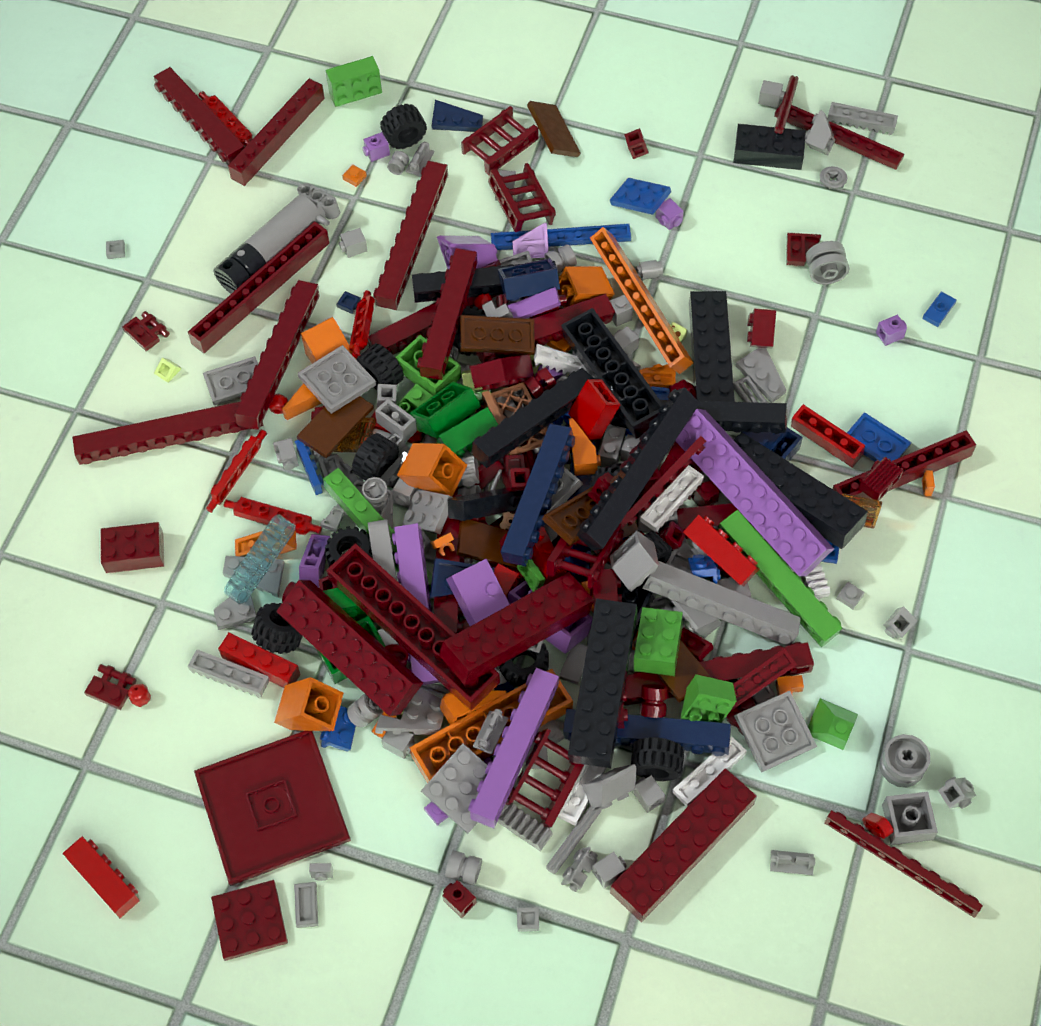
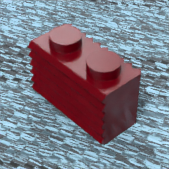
M884 457L881 461L877 460L872 465V470L869 473L865 472L859 479L861 482L859 490L875 502L881 500L900 480L904 471L903 468L897 466L887 457Z

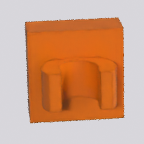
M447 533L430 542L433 549L439 548L441 556L445 555L443 551L445 546H448L451 552L455 550L454 545L449 543L454 540L451 533Z

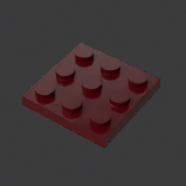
M274 880L211 897L224 961L288 943Z

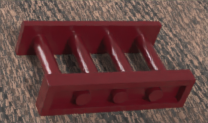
M509 106L469 137L463 139L461 142L462 154L465 155L470 150L484 160L485 173L490 175L491 170H498L539 139L538 127L534 124L529 128L523 127L513 119V107ZM509 123L521 134L513 138L502 127ZM496 132L509 143L501 147L489 136ZM484 141L496 153L488 156L477 145Z
M525 163L523 173L503 177L497 169L490 171L488 183L514 232L521 231L524 221L545 217L549 225L553 224L554 217L556 216L555 208L549 202L535 176L534 170L531 169L528 163ZM525 180L527 186L512 189L507 188L505 183ZM531 192L534 196L532 199L517 202L512 198L513 195ZM538 204L541 211L522 214L518 208Z
M619 524L605 547L598 549L601 551L598 557L572 549V546L576 544L588 547L581 539L569 545L564 539L560 538L547 559L546 575L554 577L558 570L564 569L588 577L587 588L591 589L594 583L600 580L601 571L617 544H621L624 534L621 533L622 524ZM571 556L594 565L590 570L565 562L564 559Z
M548 728L537 733L533 741L536 744L518 775L505 805L513 804L515 800L539 814L542 819L540 823L546 828H551L584 764L569 762L571 764L569 769L562 771L540 758L538 755L544 745L569 760L568 750L548 739L551 732ZM533 764L559 778L561 782L559 788L554 790L528 775ZM525 782L549 796L550 800H552L549 807L543 808L518 793L523 783Z

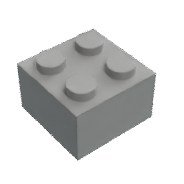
M928 792L886 796L882 807L885 818L894 829V832L889 835L891 845L931 841L934 839L938 831Z

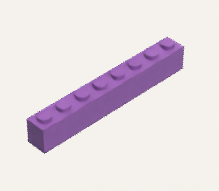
M418 523L394 527L395 533H392L393 544L397 546V552H395L394 556L400 570L397 572L398 582L432 612L421 527ZM409 654L408 662L411 661L412 668L410 671L423 682V685L440 683Z
M538 668L535 669L533 674H529L526 682L527 689L522 691L519 696L518 703L520 704L511 713V724L509 727L506 726L502 734L504 739L501 745L497 744L494 751L493 763H488L485 771L487 776L484 781H480L477 788V798L471 800L468 808L471 820L493 829L498 822L559 686V676Z

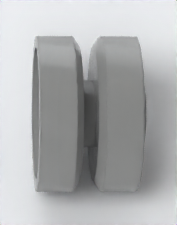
M837 241L818 243L806 253L810 277L817 284L826 285L838 282L849 273L850 268L846 259L843 244Z
M898 735L887 743L880 758L879 768L883 777L889 783L905 788L914 786L922 779L930 764V752L921 739L913 735Z

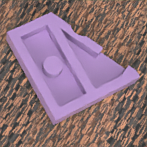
M547 223L539 225L512 241L513 255L529 251L531 258H544L545 253L548 252Z

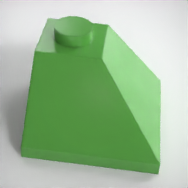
M820 698L808 729L813 738L844 750L858 714Z

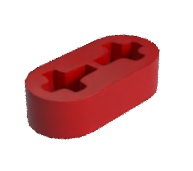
M870 813L862 819L866 829L873 835L885 839L894 832L890 822L883 816Z

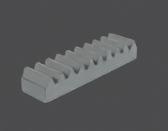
M835 102L831 103L828 114L830 122L835 121L836 124L841 122L843 126L848 123L849 127L855 125V128L861 126L862 130L867 127L869 131L875 129L876 133L881 130L882 134L888 132L889 135L894 133L898 115Z
M196 650L188 665L189 670L194 674L196 672L200 676L204 675L207 679L212 678L215 682L225 683L229 687L233 686L236 690L241 689L244 693L254 694L258 698L262 697L270 681L267 675L200 650Z
M514 804L505 805L498 819L499 824L540 852L552 836L550 828H546L542 823H538L535 818H531L528 813L525 814L522 809H518Z

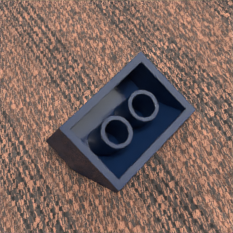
M550 258L498 269L506 300L516 301L520 297H531L554 287L557 290L560 289L557 267Z

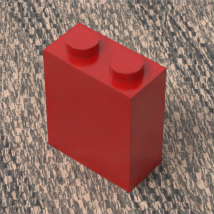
M587 379L568 414L589 439H601L621 404L602 379Z

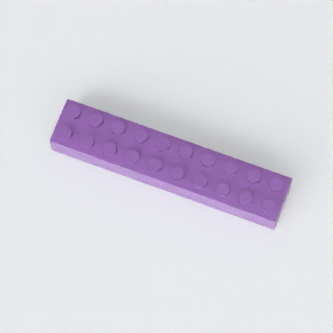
M696 409L675 441L686 451L700 436L706 440L703 444L706 448L699 455L694 454L691 459L799 577L807 576L834 548L706 410Z

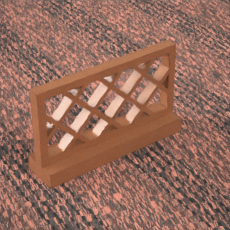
M524 382L490 393L489 390L482 392L483 405L485 408L488 407L498 424L506 418L503 415L505 409L515 413L521 408L522 404L528 405L532 400ZM521 389L524 393L522 398L513 395L515 391ZM502 396L507 398V400L503 404L497 402L495 398ZM510 400L519 402L517 408L508 405ZM547 427L538 433L546 435ZM534 435L527 440V445L518 446L507 455H518L541 447L544 439H535Z

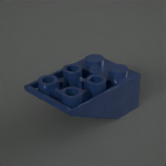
M788 427L786 428V433L779 434L771 432H743L787 461H790L798 452L803 439L802 436Z

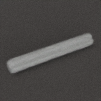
M590 806L547 864L546 869L552 874L557 873L601 813L600 807L592 808Z

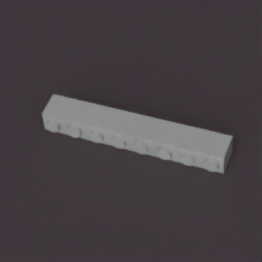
M658 561L659 566L657 570L644 579L643 589L784 645L790 646L798 636L801 617Z

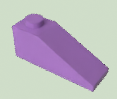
M311 534L299 565V580H311L319 587L318 580L323 578L327 559L325 546L330 536Z

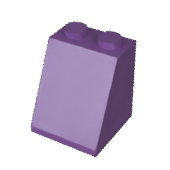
M437 236L447 269H450V256L454 255L456 248L476 251L478 260L476 268H482L498 260L495 245L480 236Z

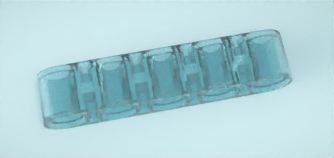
M276 515L270 520L224 588L225 595L238 604H243L249 599L293 535L295 525L281 515Z

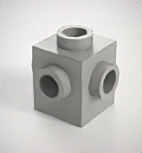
M953 777L947 780L945 786L938 790L949 808L960 807L963 809L972 803L971 799L976 796L973 791V785L966 778Z

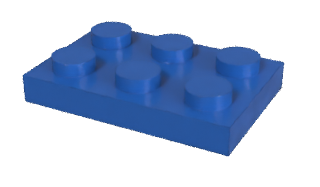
M627 178L611 197L610 203L613 206L653 215L670 195L671 188L665 185Z
M865 412L847 432L865 445L863 455L874 462L877 460L881 461L884 457L891 461L902 457L912 443Z

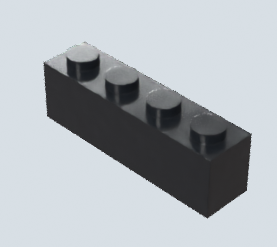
M506 488L448 498V518L466 521L515 511L521 500V491L509 492Z

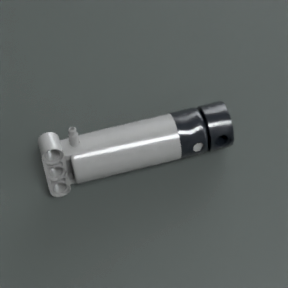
M310 183L299 185L297 188L299 195L214 268L213 272L218 282L226 291L232 294L313 222L328 226L330 222L327 219H335L340 215L336 198Z

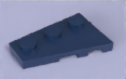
M435 100L431 124L432 130L475 132L483 126V115Z
M436 558L434 560L430 599L454 595L446 579L474 564Z

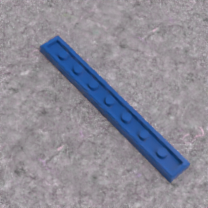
M630 224L547 229L548 247L564 246L567 244H593L590 237L602 227L612 233L617 242L631 241ZM531 230L491 233V244H494L497 250L513 249L512 241Z

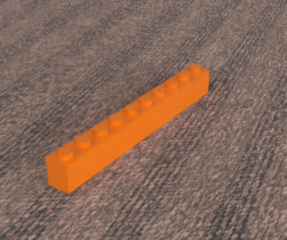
M602 227L590 237L592 243L669 367L681 374L694 362L614 235Z

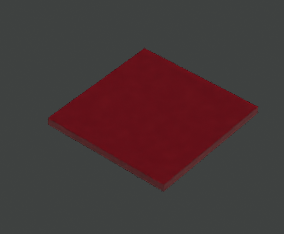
M302 731L194 770L230 886L351 841L313 731Z

